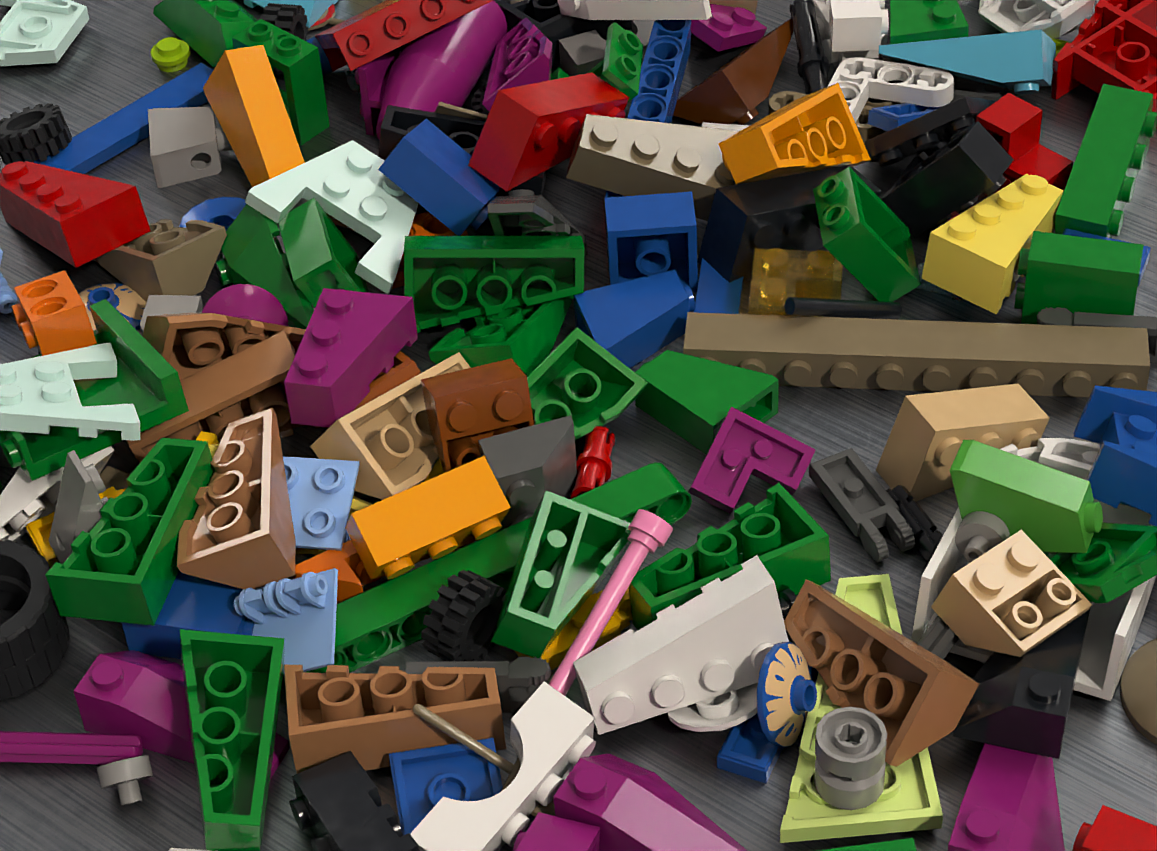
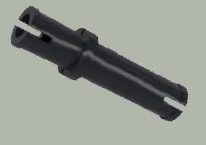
M794 0L793 4L789 6V11L793 21L794 35L799 53L797 70L799 76L803 78L805 93L811 94L828 86L830 65L822 50L813 0Z

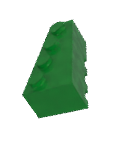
M161 438L126 479L128 483L126 490L115 499L110 498L100 509L102 518L89 533L82 531L72 542L71 548L73 552L63 564L55 562L45 576L60 616L155 625L179 572L177 567L179 531L184 520L193 519L199 506L194 499L199 487L208 486L215 471L211 465L212 456L207 441Z

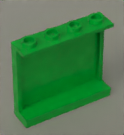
M106 299L90 305L89 307L97 329L93 331L97 344L111 343L117 359V377L73 380L81 405L85 407L133 403L141 423L140 433L188 412L189 409L178 372ZM38 354V355L33 356V357H31V358L39 357V356H41V354ZM50 426L49 434L0 430V446H2L9 464L12 468L20 466L31 481L65 467L67 453L75 450L79 459H83L123 441L121 440V431L98 429L97 438L79 437L76 427Z

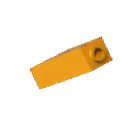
M264 45L225 50L203 86V90L251 186L254 187L305 162Z

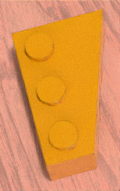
M482 456L351 513L345 529L370 579L372 580L386 575L387 579H393L411 570L415 563L432 558V560L438 559L451 553L458 547L494 534L502 528L501 522L511 507L485 456Z

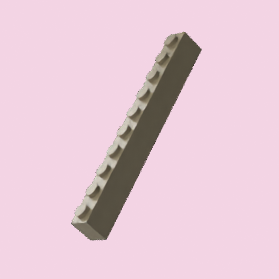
M687 312L683 354L770 374L779 379V386L943 392L1019 383L1029 395L1089 398L1095 385L1147 391L1150 371L1147 328Z

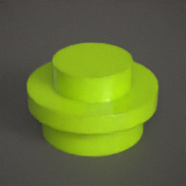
M174 37L161 39L151 49L152 61L164 72H176L183 69L187 65L190 56L189 45L185 41Z

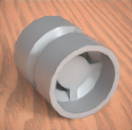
M857 707L838 708L824 715L817 724L814 783L818 794L823 800L836 808L847 810L866 808L876 802L883 793L887 731L884 723L874 713Z

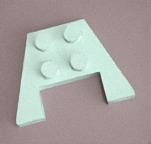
M0 0V5L11 7L0 22V66L57 63L88 22L87 6L72 0Z
M353 140L252 187L248 191L245 201L246 204L278 224L302 198L307 201L315 198L326 213L374 243L371 249L358 262L355 274L386 294L391 291L404 252L405 236H409L418 207V202L378 170L385 160Z
M102 343L0 364V430L49 434L50 426L76 427L79 437L97 438L98 429L121 431V440L135 441L140 440L141 423L133 403L85 407L81 405L73 380L117 377V359L111 343Z

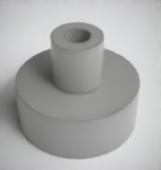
M976 511L969 513L963 518L956 532L955 543L968 562H972L1009 538L1010 533L1006 524L996 515L989 512Z
M149 755L128 758L97 767L101 789L117 787L121 806L142 801L138 781L153 777Z

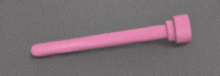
M638 509L628 526V529L631 531L628 536V540L631 542L549 682L550 686L566 696L577 677L573 662L592 651L647 554H654L657 547L663 548L673 531V527L669 523L649 511Z

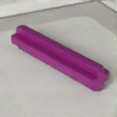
M0 731V762L105 765L142 756L143 754L142 739L137 734Z

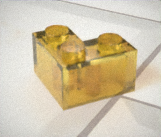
M755 248L748 314L796 316L787 315L785 312L784 304L788 297L842 300L843 265L829 251L824 250L805 251Z

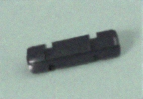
M898 485L893 489L888 488L886 491L899 506V513L906 520V523L909 524L910 528H912L916 543L914 544L915 547H920L918 551L929 562L943 534L936 530V525L916 501H913V496L904 486Z

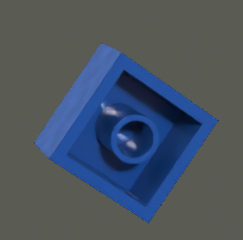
M692 191L604 198L610 285L675 270L683 286L689 285L692 292L697 293V224Z

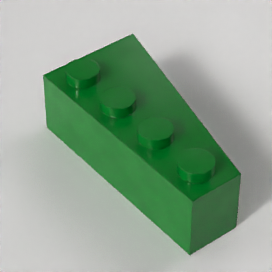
M889 0V44L968 37L969 25L957 0Z
M1103 84L1055 214V234H1063L1064 229H1071L1108 238L1119 236L1124 220L1123 209L1125 204L1130 203L1132 200L1137 175L1143 168L1149 149L1150 138H1153L1157 127V112H1152L1154 94Z
M405 236L404 292L405 296L413 297L417 333L421 332V329L438 325L444 327L460 323L462 319L483 314L489 316L502 313L504 309L524 304L530 306L584 293L585 249L582 236Z
M777 483L766 490V499L755 506L747 502L734 511V519L721 528L716 529L711 525L698 533L697 543L688 549L675 548L637 572L629 585L633 625L637 630H640L657 619L656 613L672 604L675 608L683 605L703 593L701 587L718 577L722 582L743 570L741 564L756 555L775 581L777 593L789 588L795 595H798L806 579L813 581L819 586L830 582L829 535L780 483Z
M180 629L181 663L205 849L211 851H261L284 676V638Z

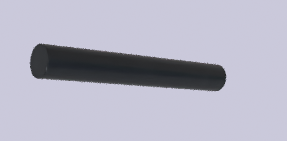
M788 297L784 304L786 314L796 316L898 320L902 314V307L898 302Z

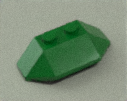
M163 0L154 7L153 14L214 68L225 50L234 49L232 37L258 21L233 0Z

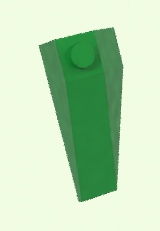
M246 204L226 230L227 236L219 252L221 260L215 262L219 281L222 286L228 284L229 286L251 284L267 290L283 306L289 327L306 329L314 309L293 281L287 255L283 253L280 242L276 237L280 236L279 228L276 222Z

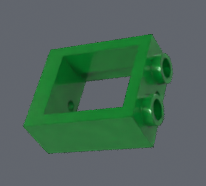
M263 19L252 23L248 28L232 37L234 49L264 45L273 74V67L283 71L286 91L280 88L279 91L299 145L302 146L330 126L317 46Z
M849 166L838 174L826 178L819 186L813 189L823 246L878 301L893 302L921 285L909 228Z
M315 198L288 212L278 223L293 281L314 308L317 305L323 288L369 292L366 281L355 274L359 262L357 253Z

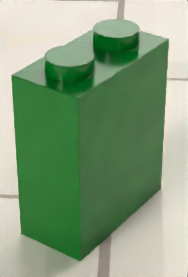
M1033 231L1030 249H1021L1018 265V275L1026 276L1025 283L1018 282L1014 305V309L1022 310L1021 324H1037L1038 311L1040 312L1041 309H1046V307L1054 309L1056 307L1066 308L1073 314L1074 312L1134 315L1144 245Z

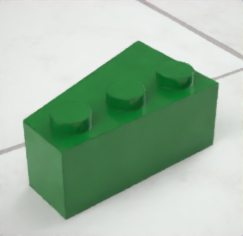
M546 490L529 522L491 642L533 658H540L622 557L630 543L628 540V536L631 533L628 529L630 522Z

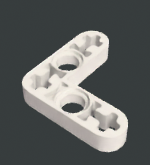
M854 57L842 61L828 86L839 83L844 97L852 99L846 102L855 123L868 98L926 107H941L949 104L954 97V77L946 70L862 57ZM891 81H903L901 83H888Z

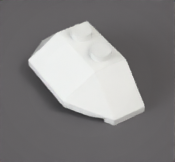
M980 0L978 13L981 19L1002 33L1042 29L1053 39L1060 38L1064 34L1074 31L1085 18L1087 19L1091 16L1095 0Z

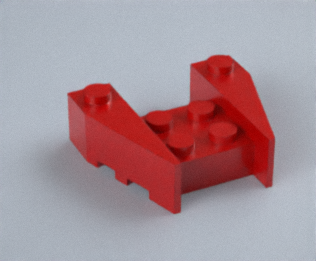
M1100 0L1095 6V13L1090 19L1085 18L1079 26L1078 35L1071 43L1067 42L1053 60L1052 98L1057 100L1080 84H1084L1100 94L1103 84L1154 94L1152 112H1157V0Z

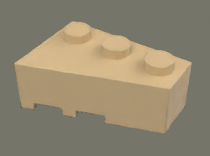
M1019 383L906 395L876 471L891 489L898 485L904 486L913 496V501L917 502L954 487L950 468L963 440H975L998 449L1014 444L1018 450L1037 446L1038 439L1042 437L1050 417Z

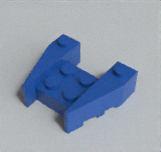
M1095 385L1074 430V437L1099 443L1100 445L1098 455L1086 479L1090 481L1093 498L1116 509L1119 504L1140 509L1151 514L1152 516L1148 523L1157 526V392Z

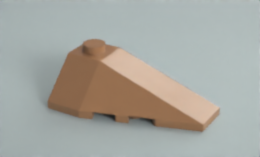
M179 313L147 316L143 337L178 372L179 379L182 380L282 331L286 332L297 352L306 329L215 313Z
M270 408L228 424L211 461V465L215 470L208 486L199 487L194 498L199 505L192 520H184L179 531L177 567L181 573L241 589H256L265 586L269 582H278L281 579L295 575V534L277 415L274 409Z
M805 580L784 620L787 632L796 646L800 648L808 665L817 669L828 689L825 692L831 702L841 708H863L874 713L884 723L887 731L885 762L889 765L899 766L953 732L979 686V683L945 660L813 581Z

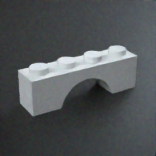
M544 681L511 719L510 743L517 753L521 764L515 779L500 793L483 800L459 801L442 797L411 833V836L419 846V850L499 851L505 843L510 846L514 845L518 833L526 831L530 823L528 816L540 803L543 806H547L554 799L553 796L562 785L563 779L561 777L572 764L575 766L580 758L588 757L592 753L596 745V741L593 740L595 717Z

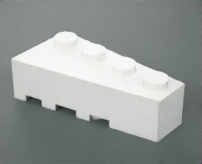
M757 555L742 563L743 570L722 582L718 577L701 587L703 593L677 608L673 604L656 613L657 619L636 632L629 629L573 662L585 707L588 713L595 717L594 727L598 735L758 683L759 672L766 654L775 644L789 642L775 581Z

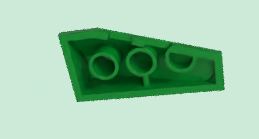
M572 295L530 306L524 304L504 309L502 313L486 316V314L475 317L477 326L464 333V329L457 328L446 334L428 352L430 360L437 365L460 352L472 368L512 358L528 377L550 355L574 297Z
M578 327L527 377L534 425L571 415L574 422L575 440L593 431L594 427L603 426L618 418L648 384V382Z

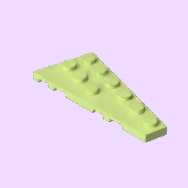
M889 574L839 578L836 596L902 635ZM818 673L816 681L817 700L814 709L807 713L795 775L792 777L789 790L788 805L780 828V843L941 829L943 813L928 747L897 767L886 763L883 793L876 802L866 808L856 810L839 809L826 803L818 794L814 783L817 724L824 715L841 708L831 702L825 692L828 687Z

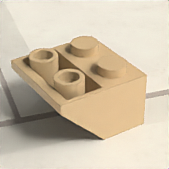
M1021 529L953 573L931 608L965 645L1021 657L1088 611L1092 604Z

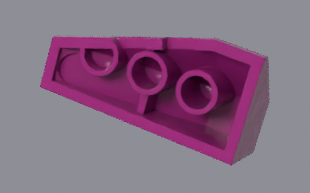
M527 17L497 41L482 103L489 112L498 90L551 80L552 42Z
M135 650L99 654L73 691L84 729L99 734H137L141 736L144 749L194 764L182 666L178 663ZM277 732L270 780L290 748L289 741Z
M609 753L580 758L553 796L555 816L601 827L599 851H747L656 773Z

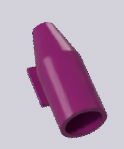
M494 0L407 43L401 52L400 47L356 68L355 79L356 83L360 85L362 98L360 115L364 117L366 135L374 136L376 133L380 140L381 125L388 105L434 112L439 102L462 108L494 57L497 41L507 33L506 18Z

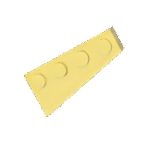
M1025 174L931 231L921 278L997 314L1002 307L1005 296L1009 297L1015 289L1018 278L1020 276L1024 277L1023 275H1018L1020 252L1022 248L1030 249L1033 231L1054 233L1055 214L1061 201L1063 190L1049 184L1043 177Z

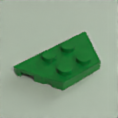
M1102 522L1101 530L1099 533H1094L1087 553H1043L1090 602L1097 604L1108 603L1157 575V526Z

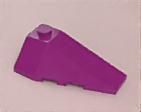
M985 743L963 797L948 844V851H1065L1053 758Z

